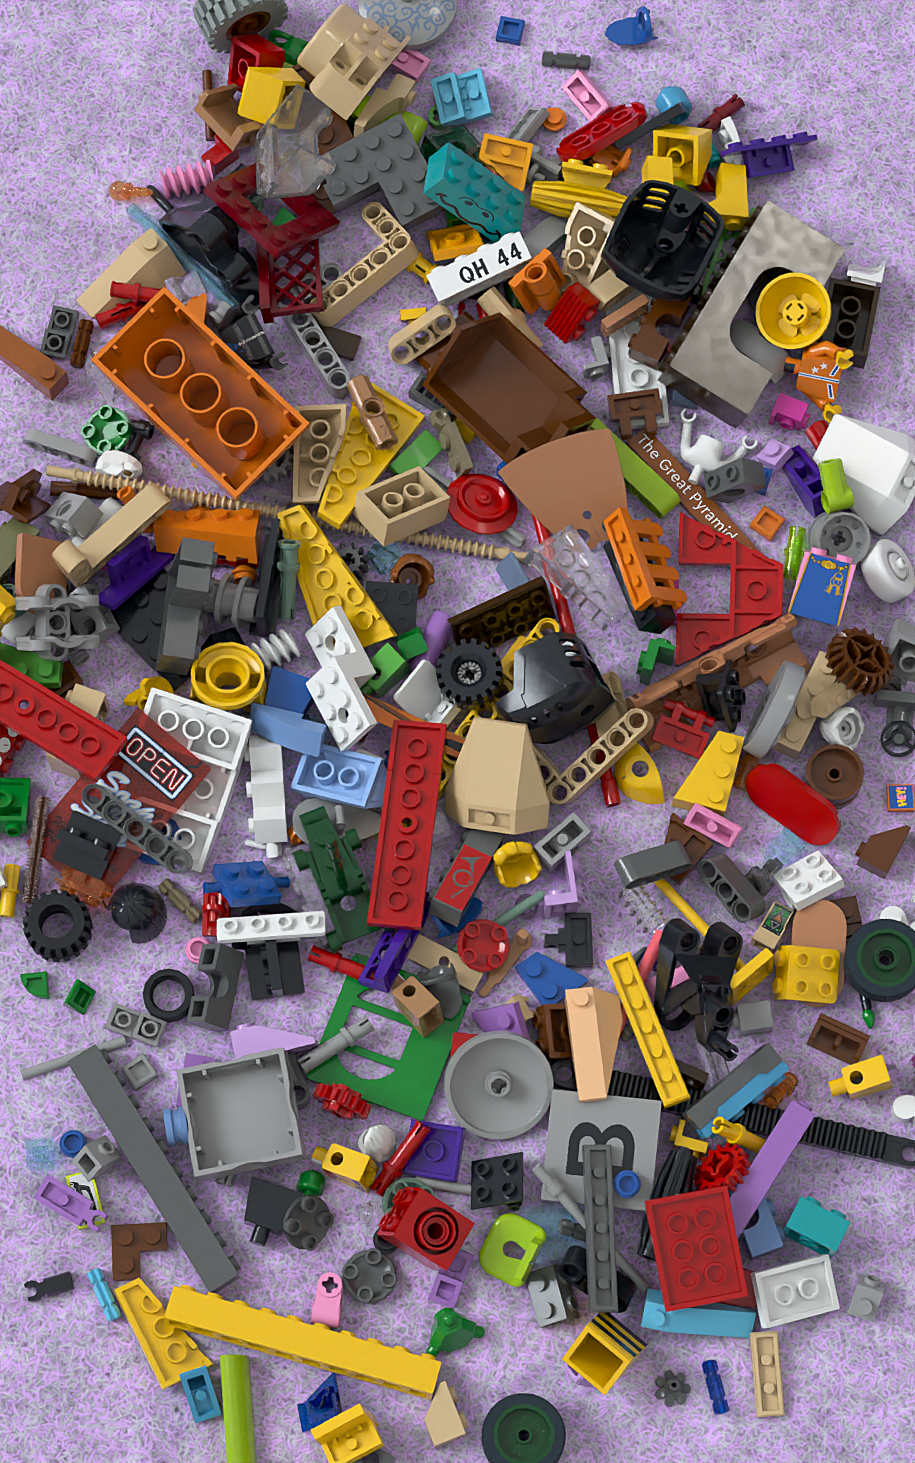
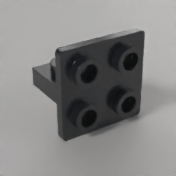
M726 660L723 673L698 674L695 681L704 710L707 712L706 714L714 717L715 721L726 720L729 732L736 731L737 723L741 721L742 705L746 703L745 691L739 685V671L734 669L732 660Z
M75 810L66 828H60L56 839L60 840L53 855V859L100 880L106 871L122 833L108 824Z
M276 939L265 940V945L245 948L252 1000L303 994L305 992L298 941L276 943Z

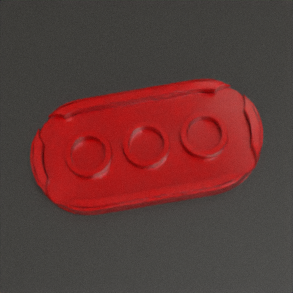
M632 102V106L626 107L625 104L618 105L562 139L559 143L560 148L556 150L562 162H568V159L581 161L635 130L648 117L645 106L639 102Z
M769 763L768 765L759 764L748 774L746 790L752 802L799 838L813 845H825L837 836L841 829V820L839 821L837 815L839 813L836 807L784 767L774 763Z

